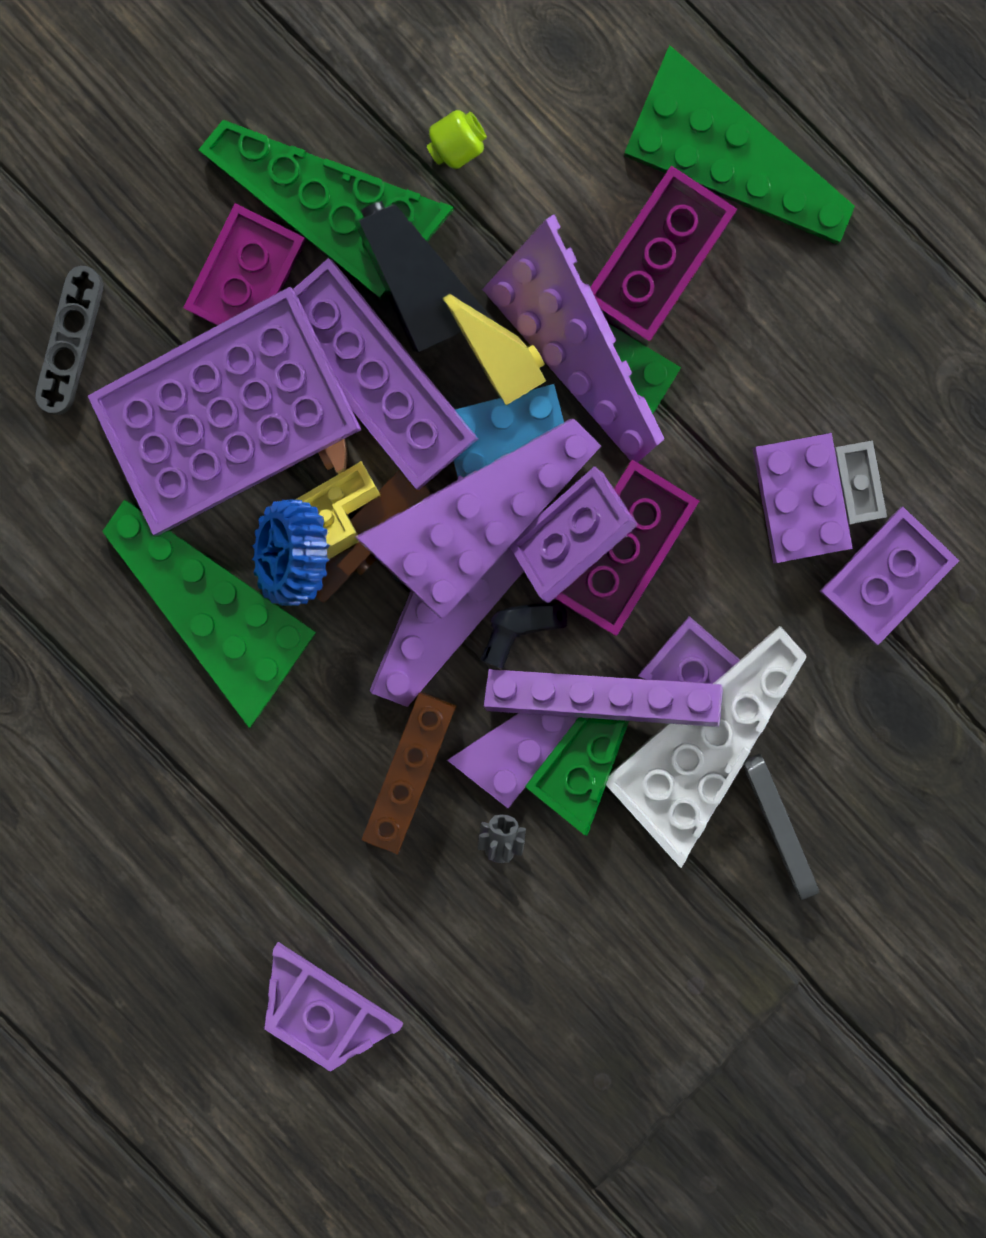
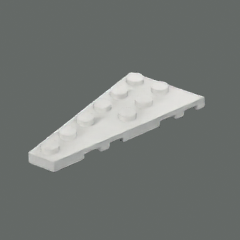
M781 626L775 629L713 683L722 684L723 688L719 727L667 723L609 775L606 786L680 868H682L688 854L704 831L707 822L748 757L751 748L760 733L763 732L776 706L785 695L807 658L806 654Z

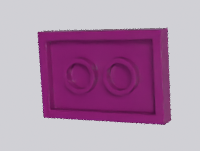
M235 203L183 308L218 326L281 292L306 239Z

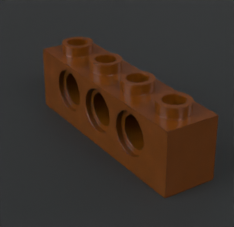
M423 692L418 694L362 836V841L398 855L456 705Z

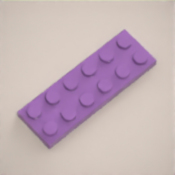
M329 258L325 260L294 288L352 411L416 489L420 490L478 440L477 436L333 260Z

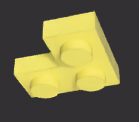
M362 461L295 500L309 502L311 506L317 507L319 515L323 516V528L328 529L326 541L330 544V547L327 549V557L331 559L359 542L355 538L358 534L348 514L381 494Z

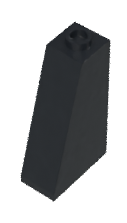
M381 200L360 210L363 217L354 221L413 351L420 352L462 332L443 299L449 294L488 317L485 309L396 204L385 207Z

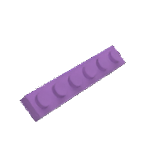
M489 669L484 708L486 711L719 727L723 688L722 684Z

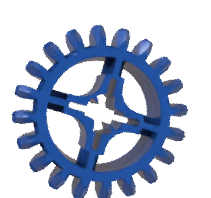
M294 499L274 501L270 507H266L264 516H261L258 520L259 529H256L254 532L256 541L252 545L254 548L252 561L255 562L253 573L254 576L258 577L257 586L258 589H262L264 598L270 599L271 603L285 606L307 604L309 600L315 599L317 590L322 589V578L327 576L325 567L326 562L330 561L327 557V549L330 547V544L326 541L328 529L323 528L324 518L319 515L317 507L311 506L309 502Z

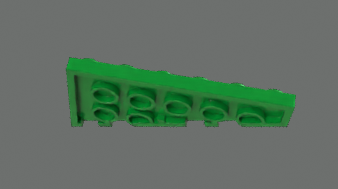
M669 45L624 152V156L663 173H667L672 165L716 195L838 245L855 205Z
M226 120L220 122L199 148L202 155L380 300L386 294L385 288L354 221L363 217L360 210L381 200L385 207L396 204L427 242L454 210V207L451 205L436 202L408 189L404 190L383 182L382 179L332 160L309 154L303 149L272 140L266 135Z
M124 500L102 532L247 726L251 728L317 632L276 603H271L270 599L264 598L263 594L172 531L168 530L159 536L153 535L142 511L127 500Z

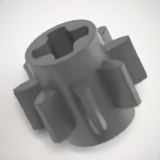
M494 815L489 824L481 822L477 848L478 850H485L486 856L490 861L509 863L514 854L519 856L523 854L526 828H518L517 821L511 816Z

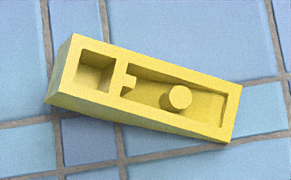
M449 294L443 298L494 390L505 405L510 404L546 382L539 369L545 363L534 345L527 348L517 335Z

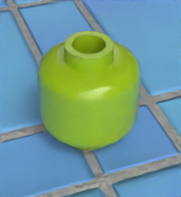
M455 110L429 128L431 143L427 145V149L438 165L445 162L450 168L459 169L483 152V140L487 136L472 112L465 114L461 110Z

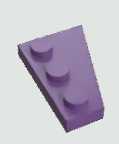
M689 616L640 671L638 676L646 680L713 684L739 662L740 659Z
M517 713L500 726L447 759V761L509 808L579 717Z

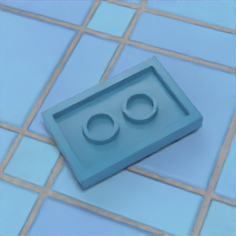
M552 384L533 389L508 405H505L502 399L498 398L455 409L478 438L474 444L454 460L457 476L465 477L474 471H478L494 462V460L511 453L534 438L564 423L555 385Z

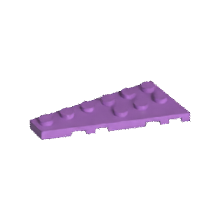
M552 215L539 226L482 290L530 345L535 346L544 362L627 458L638 463L665 438L645 398L637 395L629 378L632 371L626 360L621 362L613 346L616 339L590 286L582 283L573 265L577 260L571 247L565 248L557 232L560 225L555 215Z
M569 419L534 438L522 447L494 460L491 464L428 496L418 504L388 518L376 527L357 535L355 538L439 618L444 619L595 454L601 445L575 419Z
M459 475L457 481L463 477ZM510 547L444 619L439 618L412 591L410 592L370 688L372 694L406 707L410 705L523 573L524 570Z

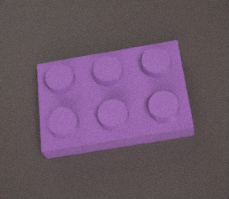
M832 433L752 448L773 563L853 549Z
M594 466L533 520L509 547L539 597L549 603L638 525L604 473Z
M900 507L820 592L875 645H879L959 560L904 507Z

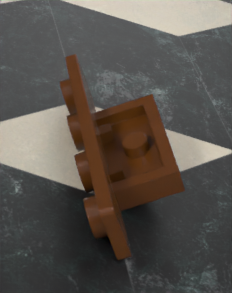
M399 469L379 490L381 495L368 502L350 521L359 535L385 522L388 518L418 504L429 496L430 491L426 486H423L420 490L416 489ZM360 542L329 559L330 561L326 562L325 567L327 576L322 578L323 586L321 590H317L316 597L321 602H326L355 571L361 576L377 559Z

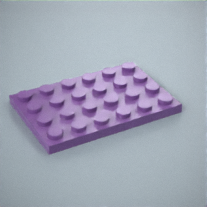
M291 287L284 289L88 395L152 534L156 536L361 430L294 289Z

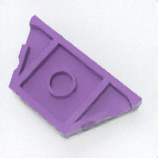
M278 942L274 947L265 1030L328 1071H332L344 1064L354 1055L361 1054L388 1035L398 1032L403 1026L402 1021Z

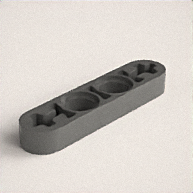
M88 266L73 268L65 279L36 388L35 399L38 406L52 415L66 413L74 403L103 293L104 283L102 277ZM85 275H89L88 279L94 283L93 289H86L82 298L85 303H90L88 309L79 304L69 303L71 297L79 301L81 289L75 286L77 280H84ZM74 311L81 312L85 318L83 328L75 333L69 332L64 325L66 316ZM62 349H70L75 356L73 366L67 370L58 369L54 362L57 352ZM51 372L61 377L70 378L69 384L60 381L58 391L64 395L63 402H56L54 407H51V401L46 399L47 391L54 392L57 380L50 378Z
M757 754L746 759L743 763L745 773L799 899L802 901L819 894L814 876L761 754Z

